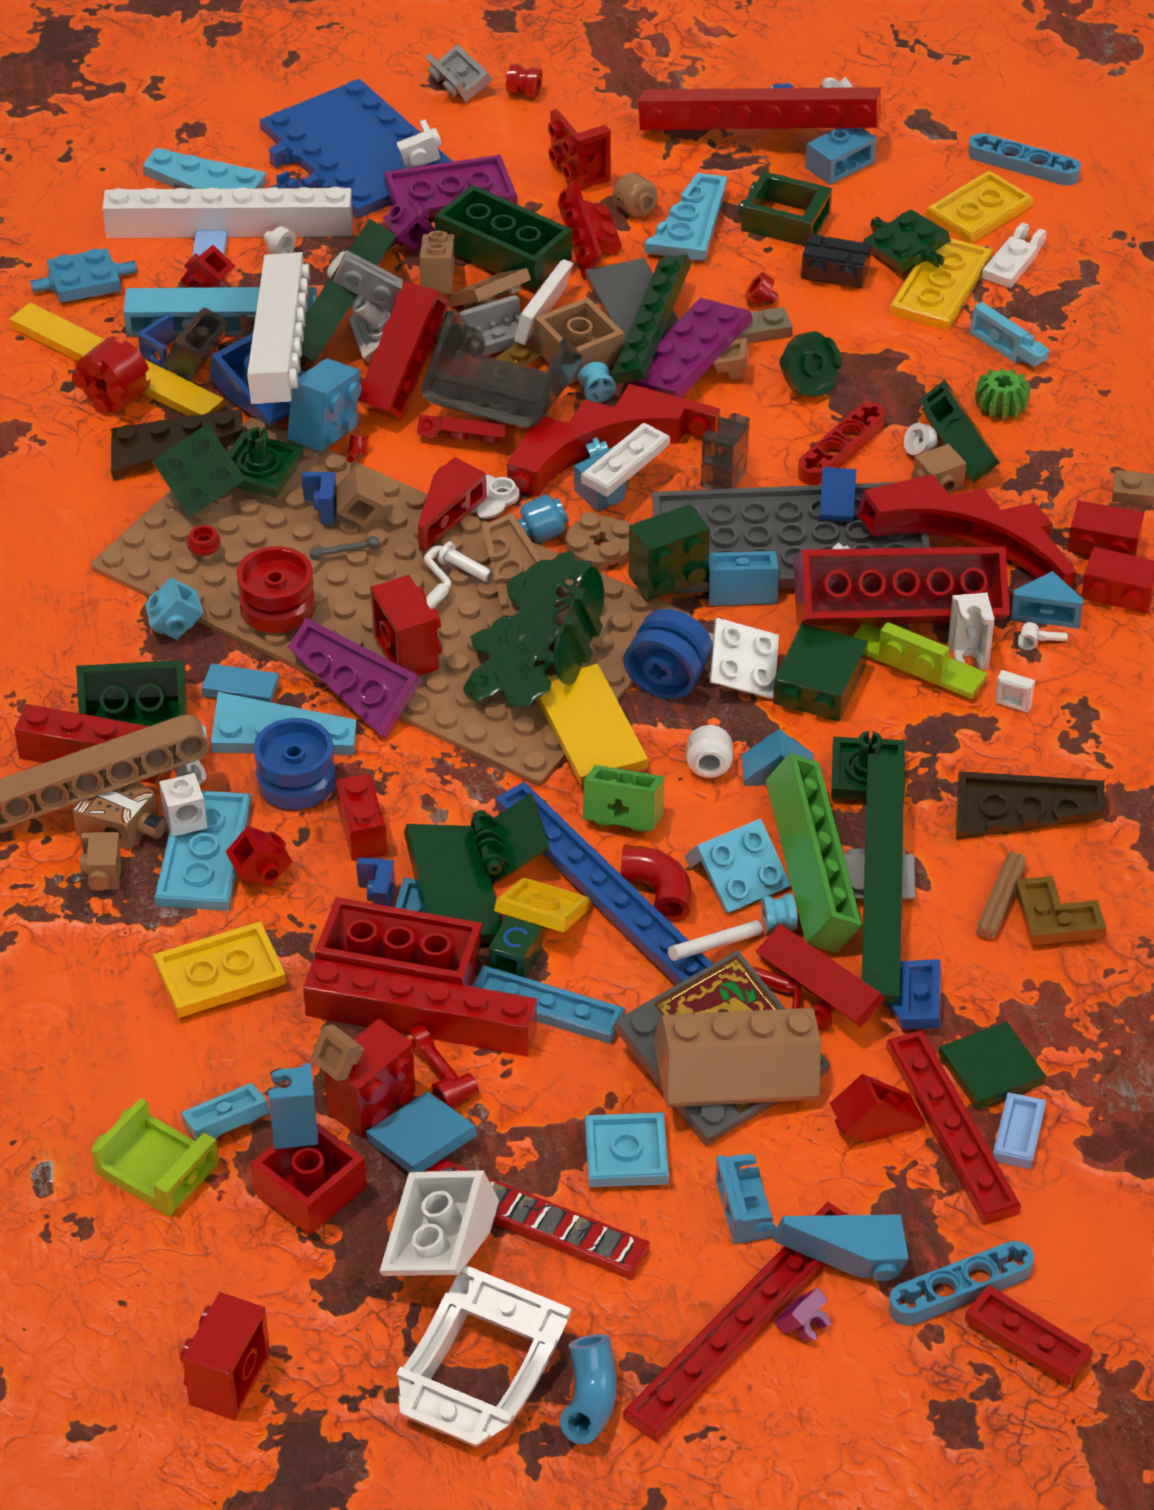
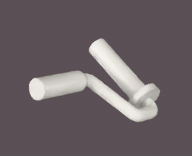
M450 541L444 546L437 545L432 547L425 554L424 562L443 583L438 584L426 596L430 609L435 608L447 596L451 587L449 577L432 560L437 554H439V563L445 565L450 562L484 582L490 580L493 571L456 551V545Z

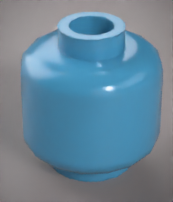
M547 494L523 504L520 508L522 518L517 520L527 536H531L537 544H543L562 535L565 532V523L569 522L558 497L552 499Z

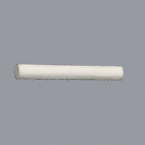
M755 920L670 946L668 955L672 961H677L760 935L763 928L761 923Z

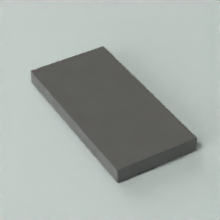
M645 258L585 270V278L602 311L625 333L624 343L653 275ZM674 311L671 313L662 338L679 321Z

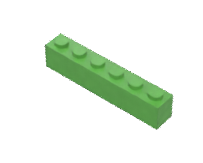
M789 753L765 781L805 941L815 948L837 953L862 927L820 764L819 762Z

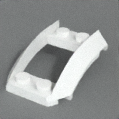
M465 1265L459 1275L456 1276L449 1292L445 1293L434 1318L415 1351L403 1368L399 1367L400 1413L407 1419L470 1446L478 1447L510 1425L517 1416L545 1370L572 1309ZM468 1314L533 1341L517 1375L496 1407L431 1380L454 1343Z

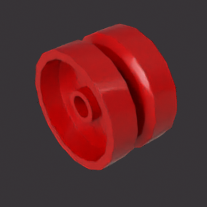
M283 546L263 547L249 553L240 561L236 570L241 617L249 626L262 632L284 633L299 628L305 618L311 619L315 610L313 572L311 562L303 553Z

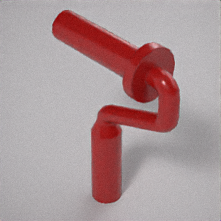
M755 966L753 967L769 988L783 993H793L792 1009H800L802 990L799 985L795 984L790 978ZM821 1001L818 1006H812L811 1008H814L818 1030H827L832 1024L831 1013L834 1009Z

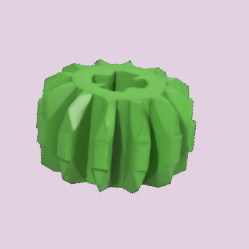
M1002 367L999 371L988 369L987 374L980 375L977 382V388L975 389L976 404L979 405L980 412L989 413L990 418L1000 416L1003 420H1005L1006 416L1017 418L1018 414L1025 412L1028 406L1031 392L1029 388L1030 383L1025 381V375H1016L1014 369L1010 371H1004Z

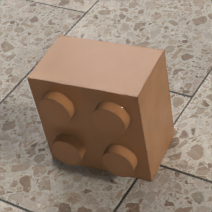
M586 297L536 317L533 348L541 353L542 357L570 384L578 380L579 371L588 363L602 362L608 368L614 366L622 350L625 333L592 300Z

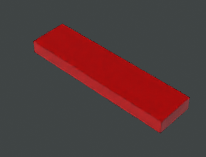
M780 923L755 951L761 959L859 1028L864 1025L885 1000L876 989Z

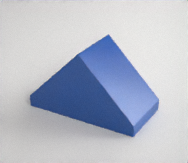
M823 467L819 520L853 522L857 469Z

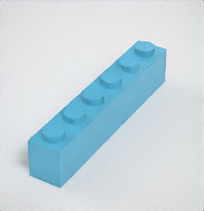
M260 287L127 288L124 305L126 337H138L140 331L166 314L173 316L175 337L248 336L254 331ZM309 287L305 316L317 299V287Z

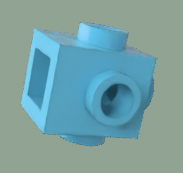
M172 577L157 592L153 593L145 603L149 618L148 622L151 628L159 634H166L176 640L188 629L192 628L195 622L204 614L197 590Z

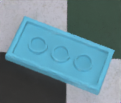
M201 791L205 803L207 829L174 837L169 833L155 893L156 906L230 910L237 873L225 851L248 825L252 806L251 794Z

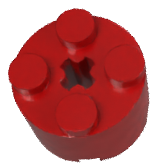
M113 336L106 338L81 357L76 364V371L72 373L74 384L83 390L85 395L92 401L94 409L100 414L121 411L150 386L151 379L147 381L145 374L149 368L142 354L131 343L127 341L120 343L115 341L117 337Z

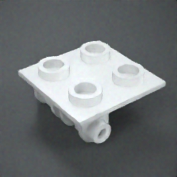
M716 617L714 633H709L713 642L710 683L773 699L779 635Z

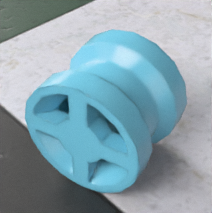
M591 362L579 371L578 380L589 401L601 403L613 396L616 385L608 367L604 363Z
M792 893L784 894L779 899H773L771 896H763L761 898L762 922L766 934L772 933L779 923L790 931L797 930V911Z

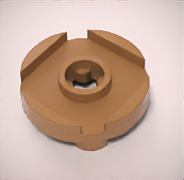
M593 512L584 513L580 516V521L574 523L566 534V551H572L577 560H588L599 572L608 571V566L616 563L620 567L629 561L630 523L608 516H598ZM595 542H602L600 546L594 544Z

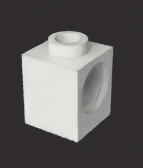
M195 773L160 781L162 809L171 836L174 837L207 829L204 797Z

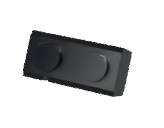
M810 234L802 255L801 278L863 288L870 266L871 244Z

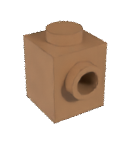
M949 444L916 455L911 478L914 479L933 474L938 482L947 490V493L950 494L964 488L966 462Z
M354 466L336 486L337 514L366 527L385 507L383 479Z

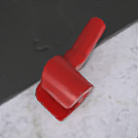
M350 434L349 454L346 457L349 463H352L359 454H368V435L356 436L355 434Z

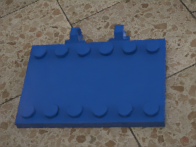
M360 78L260 119V129L276 143V145L269 148L270 164L275 169H278L280 165L297 162L311 175L307 178H301V185L303 187L351 188L352 211L357 219L392 204L383 180L384 172L405 169L397 142L421 133ZM438 148L441 159L423 166L453 161Z

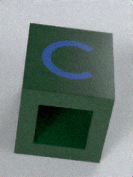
M506 916L489 946V967L527 978L542 952V926Z

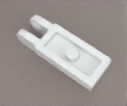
M1021 223L1016 228L1013 237L1010 236L984 267L982 279L1011 289L1037 257L1038 251L1044 245L1047 232L1043 229L1037 230L1031 242L1028 243L1025 239L1029 234L1030 226L1026 223Z

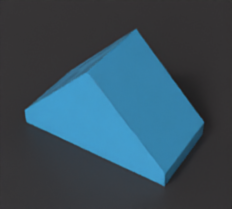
M1052 571L1014 590L1011 620L1079 629L1084 599Z
M778 729L742 754L744 786L766 785L765 780L789 753L814 761L813 752Z

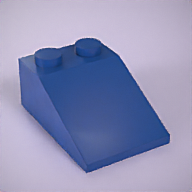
M252 333L212 355L210 379L229 401L266 424L272 425L290 415L291 402L251 404L247 373L253 338ZM301 368L298 377L305 373Z

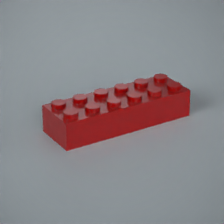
M1006 546L801 550L793 557L797 626H801V623L810 626L880 625L887 622L892 624L950 623L953 595L988 593L994 622H1000L1010 615Z

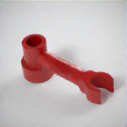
M420 1024L408 1029V1032L414 1038L410 1040L413 1042V1052L417 1053L420 1057H424L441 1079V1081L432 1084V1095L450 1108L455 1109L461 1105V1101L478 1094L479 1088L474 1076L471 1073L460 1077L456 1074L435 1048L434 1041L424 1025Z

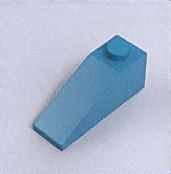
M901 1215L783 1216L773 1234L774 1242L858 1278L873 1277L876 1281L891 1280L899 1276L909 1259Z

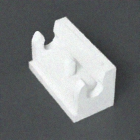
M988 593L953 595L948 647L953 651L954 659L965 663L964 657L971 656L975 658V664L978 669L989 670L994 616Z

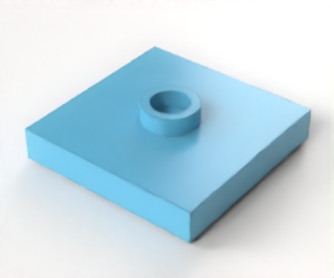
M664 1112L585 1115L589 1187L669 1184Z

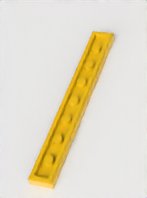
M31 302L9 318L11 328L76 361L105 340ZM146 360L149 370L145 374L147 381L151 380L149 388L142 394L186 416L216 413L225 408L224 398Z

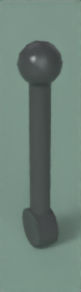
M371 536L366 541L322 549L319 546H314L310 548L309 554L312 560H320L323 555L366 547L376 549L380 541L377 537Z

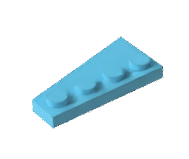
M697 173L681 194L679 203L677 205L674 204L669 210L667 219L664 222L661 221L656 227V234L653 238L649 237L645 242L644 253L663 256L687 254L690 260L706 261L727 188V176Z

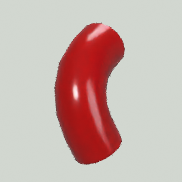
M624 845L621 857V875L628 882L642 883L653 887L655 890L653 906L668 921H681L687 918L690 914L692 903L691 880L680 862L661 850L644 846Z

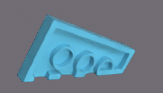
M155 148L143 164L144 175L174 188L182 186L187 189H237L242 187L262 189L267 182L266 172L199 158L194 155L172 152L167 149Z
M218 692L211 748L212 753H254L255 739L264 727L278 720L304 718L321 724L330 733L334 746V755H354L357 723L355 719Z

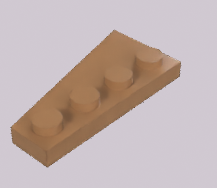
M510 513L482 526L503 616H514L520 610L517 603L508 597L507 581L518 573L526 571L531 565L543 560L513 513ZM558 587L556 589L557 595L568 599L562 587ZM559 601L555 605V607H560L563 604H565V602ZM570 604L564 607L562 610L569 608Z

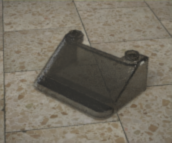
M449 310L422 385V393L428 402L437 406L522 428H532L541 422L575 376L582 356L572 342L566 338H562L557 354L552 358L547 372L483 356L482 353L485 350L483 334L478 329L468 326L457 311Z

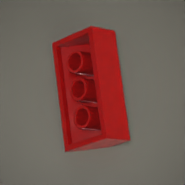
M336 897L316 946L315 958L472 986L482 933V923Z

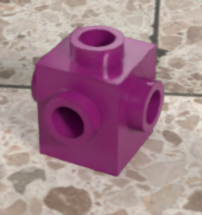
M405 197L392 206L383 217V220L390 228L389 231L396 235L394 241L398 245L403 242L413 252H416L421 247L423 234L435 231V228L427 219L430 215L427 209L418 201L413 205Z

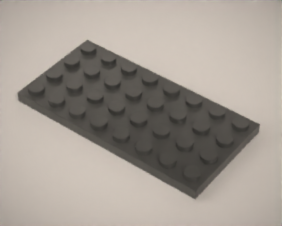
M896 482L856 484L853 522L819 520L822 485L652 492L653 517L688 504L692 505L710 528L709 553L776 551L778 589L795 588L793 557L801 550L832 549L838 542L844 547L848 545L850 549L930 548L928 534L923 533L891 534L873 537L857 516L865 489ZM709 575L708 580L672 593L709 592Z

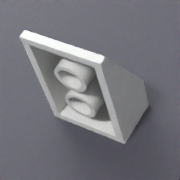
M484 1170L409 1172L381 1264L380 1273L382 1276L459 1275L490 1234L499 1202Z

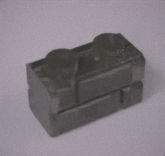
M202 308L175 339L164 365L182 378L191 381L219 348L230 324L208 308Z

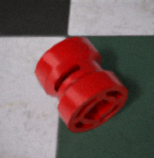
M511 64L506 78L507 93L518 94L522 92L527 97L537 98L542 86V69L532 67L529 70H525L522 65Z

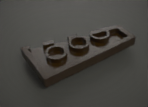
M241 409L112 428L111 474L113 481L125 478V472L139 468L140 472L154 469L152 460L206 424L213 430L223 447L235 443L243 432Z

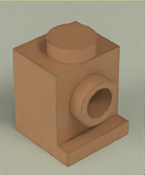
M119 832L82 833L83 853H81L80 869L81 875L88 876L87 884L89 889L96 891L119 890L122 864Z

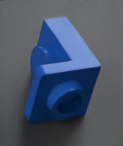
M303 472L302 488L304 500L313 501L314 510H320L321 524H335L337 508L335 472Z
M358 858L356 863L358 886L360 888H367V901L391 907L396 888L394 860Z

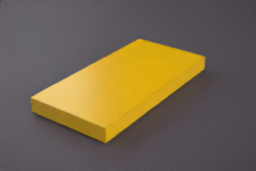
M950 238L951 241L937 250L938 254L944 256L942 266L939 265L936 268L931 263L924 261L915 264L890 304L889 314L949 330L982 276L984 267L992 259L993 250Z
M598 664L581 668L575 683L570 686L563 684L557 677V674L548 676L551 683L550 691L536 699L580 786L584 785V779L595 765L629 771L648 768V757Z

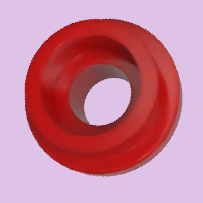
M209 525L194 527L187 538V548L195 555L208 556L218 551L221 546L220 535Z

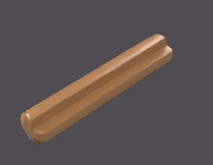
M1011 851L1006 855L977 923L976 933L979 937H985L988 940L996 937L1015 892L1016 880L1020 879L1025 868L1026 857L1022 853L1017 854Z

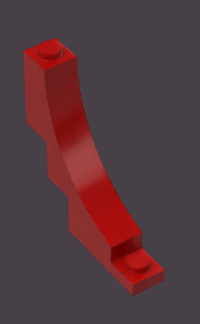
M629 384L615 407L584 399L569 423L538 415L507 463V478L515 482L519 492L538 497L557 475L580 460L589 457L586 445L592 443L593 438L597 437L599 443L606 441L610 449L643 423L670 436V443L678 444L684 433L715 441L720 433V408Z

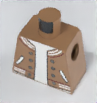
M135 782L81 801L72 810L77 836L81 837L82 833L119 832L120 845L124 849L132 848L143 834L155 839L161 838L167 826L166 819L158 816L156 795L151 789L140 782Z

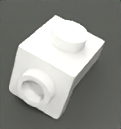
M426 120L420 121L422 133L397 142L405 169L420 167L441 159L437 146L442 145L436 128H429Z

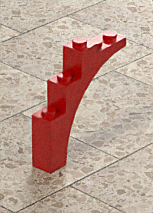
M933 474L863 491L857 516L873 537L891 534L923 533L950 537L981 547L1006 546V558L1021 566L1036 579L1053 571L1069 587H1072L1077 571L1049 537L1052 523L1035 502L1001 510L984 488L949 496L947 490L938 482Z

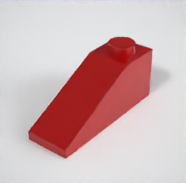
M456 457L436 471L418 522V544L420 551H427L487 498V480L484 471Z

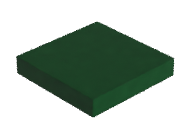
M1007 1021L939 1047V1057L976 1110L1005 1100L1008 1092L1020 1094L1045 1084L1046 1075Z

